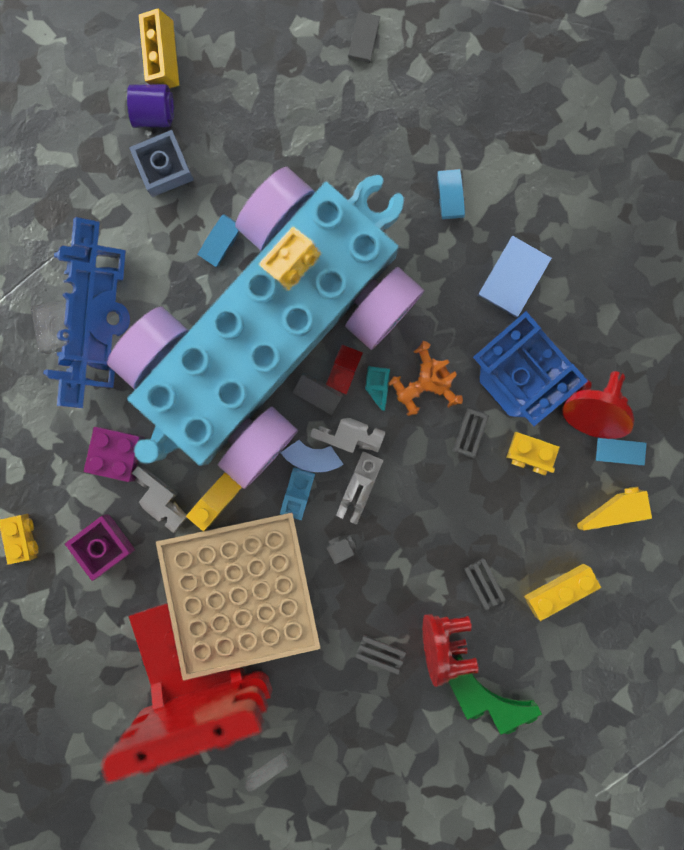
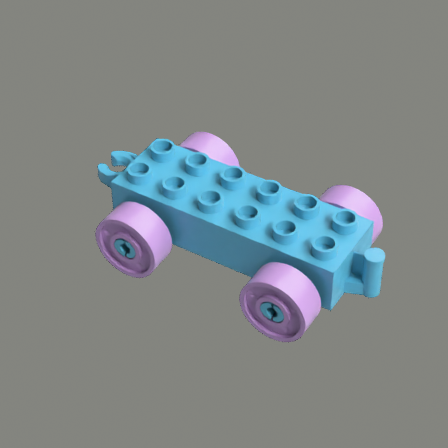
M283 167L279 169L254 192L241 210L235 224L236 229L262 252L190 331L166 309L157 307L145 314L124 334L112 350L107 364L135 389L127 400L156 425L151 440L141 439L135 446V456L139 461L144 463L160 461L166 458L167 454L181 448L199 465H207L229 442L232 446L220 460L218 466L243 489H246L270 465L298 432V429L274 407L267 409L254 422L250 418L355 303L359 306L345 327L370 350H373L413 307L425 290L402 269L396 267L380 283L377 281V278L396 259L399 246L384 234L383 230L389 228L397 221L402 212L404 201L401 194H395L389 201V206L385 211L377 213L370 210L367 205V199L372 193L378 192L382 188V176L375 175L364 179L355 189L354 195L347 200L327 181L315 193L290 168ZM294 227L315 244L321 255L316 263L303 274L299 282L288 291L259 264L290 229Z

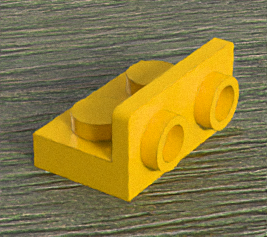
M292 227L259 265L289 291L299 282L303 274L316 263L321 253L311 240Z
M515 432L506 458L512 459L511 464L524 468L526 464L534 467L533 472L546 476L547 472L554 473L555 468H553L560 447Z
M28 514L0 519V531L7 565L37 558L38 544L33 539L32 534L34 524Z

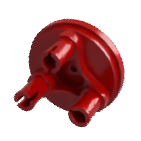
M612 372L607 388L603 391L590 390L592 383L588 380L566 400L563 407V416L566 421L578 431L597 438L617 439L627 436L633 429L634 416L632 409L628 405V399L622 396L621 393L623 382L626 378L625 375L622 373L620 379H618L620 372Z
M427 614L423 617L425 658L431 681L435 687L448 683L449 679L457 678L458 675L478 673L476 658L458 661L452 659L453 655L467 654V648H457L467 645L466 640L449 642L451 633L471 632L469 616L449 619L448 617L439 618V616Z

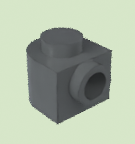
M339 535L328 541L330 546L326 548L334 564L355 555L354 549L357 546L351 535L343 539Z

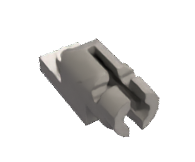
M346 418L341 419L335 436L331 435L332 430L319 426L318 430L313 428L310 437L351 453L354 452L356 445H359L360 449L378 452L385 431L375 428L372 434L368 436L367 424Z
M362 451L336 516L343 519L348 506L351 505L354 506L350 522L358 523L384 460Z
M137 466L132 473L137 477L135 481L145 488L147 486L150 487L139 501L141 507L158 522L167 517L165 527L172 533L176 532L187 519V514L184 513L177 503H172V500L178 493L144 466Z

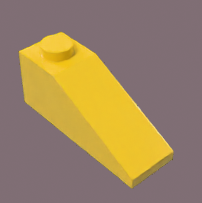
M225 472L197 502L186 517L202 531L207 530L242 487Z
M639 487L625 488V493L615 495L577 524L578 529L590 530L652 519L647 491L639 490Z

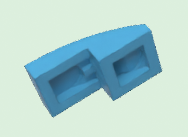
M460 169L438 171L437 179L442 219L464 218L465 208Z
M223 214L206 238L197 255L215 267L219 266L229 247L233 246L240 233L235 227L236 222Z
M598 438L596 461L645 466L647 443Z
M293 467L280 511L281 515L293 513V518L302 520L315 473Z

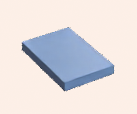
M512 236L478 296L517 318L552 258Z

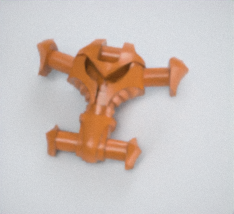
M422 341L421 345L413 351L420 354L423 362L420 364L421 372L419 373L418 381L410 382L407 387H404L400 381L401 376H393L391 381L388 382L389 386L393 385L395 388L397 400L405 404L408 409V416L418 414L420 407H417L412 399L420 397L419 395L423 391L434 392V394L439 396L443 395L449 401L447 404L448 408L463 402L462 395H455L449 389L457 373L455 371L449 373L446 365L450 363L448 359L437 361L434 358L431 359L428 352L431 344L427 341Z

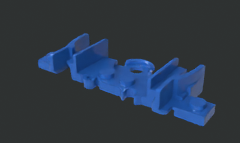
M78 217L73 220L71 247L61 246L59 251L54 253V258L67 262V269L64 271V274L69 276L64 280V283H70L73 286L71 294H63L66 299L64 325L68 329L60 330L57 333L60 341H67L62 347V352H57V356H59L58 365L69 366L66 372L44 370L43 374L49 379L59 380L57 406L83 408L85 386L114 388L115 371L107 364L111 354L112 336L115 334L120 336L128 329L130 315L122 303L116 302L117 282L122 281L124 276L126 250L98 245L100 222ZM96 257L119 258L118 268H96ZM109 312H116L118 314L119 322L116 325H111L107 322V314ZM87 366L109 371L108 382H99L86 378Z

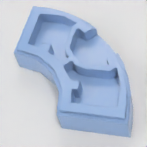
M298 440L280 452L292 465L309 472H326L343 465L331 446L324 449H312Z

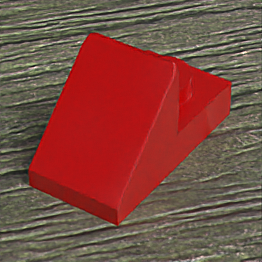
M342 345L326 385L347 395L363 352Z

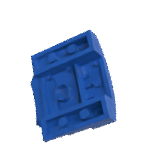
M527 311L473 357L481 366L480 383L509 416L526 417L533 426L538 424L588 382L574 364L565 357L541 330V327Z

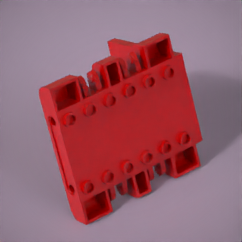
M168 603L128 616L151 685L152 706L140 711L131 726L121 736L120 742L115 744L105 757L102 767L107 783L142 772L143 775L155 771L158 768L157 766L214 747L224 749L231 746L235 740L261 732L264 722L261 713L267 712L268 705L266 699L271 698L273 691L266 673L254 671L245 674L243 667L183 680Z

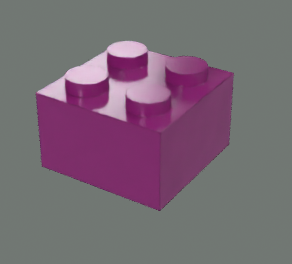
M94 427L83 472L126 482L135 481L136 476L132 473L139 465V460L135 456L134 450L137 442L141 439L144 440L145 437L103 427Z
M109 514L102 515L64 543L91 581L102 576L135 551V548Z

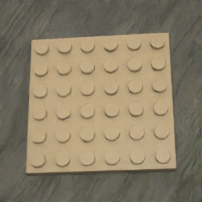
M293 513L156 541L183 680L320 649Z

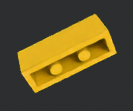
M159 8L140 14L139 23L145 82L148 84H167L169 89L179 86L173 20Z
M581 564L528 593L524 598L534 616L539 621H542L602 587L591 567Z

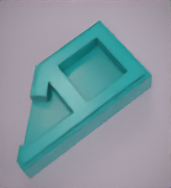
M368 366L365 390L378 407L385 411L390 369Z

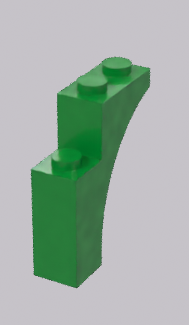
M461 654L452 658L455 661L464 660ZM472 674L458 675L457 678L449 679L448 681L466 719H477L484 715V711L488 710L500 735L503 733L510 734L518 726L524 723H533L538 719V716L542 715L534 700H513L499 696L485 688Z

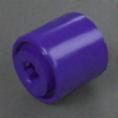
M167 84L128 86L127 107L129 120L133 128L171 126L174 119V100Z

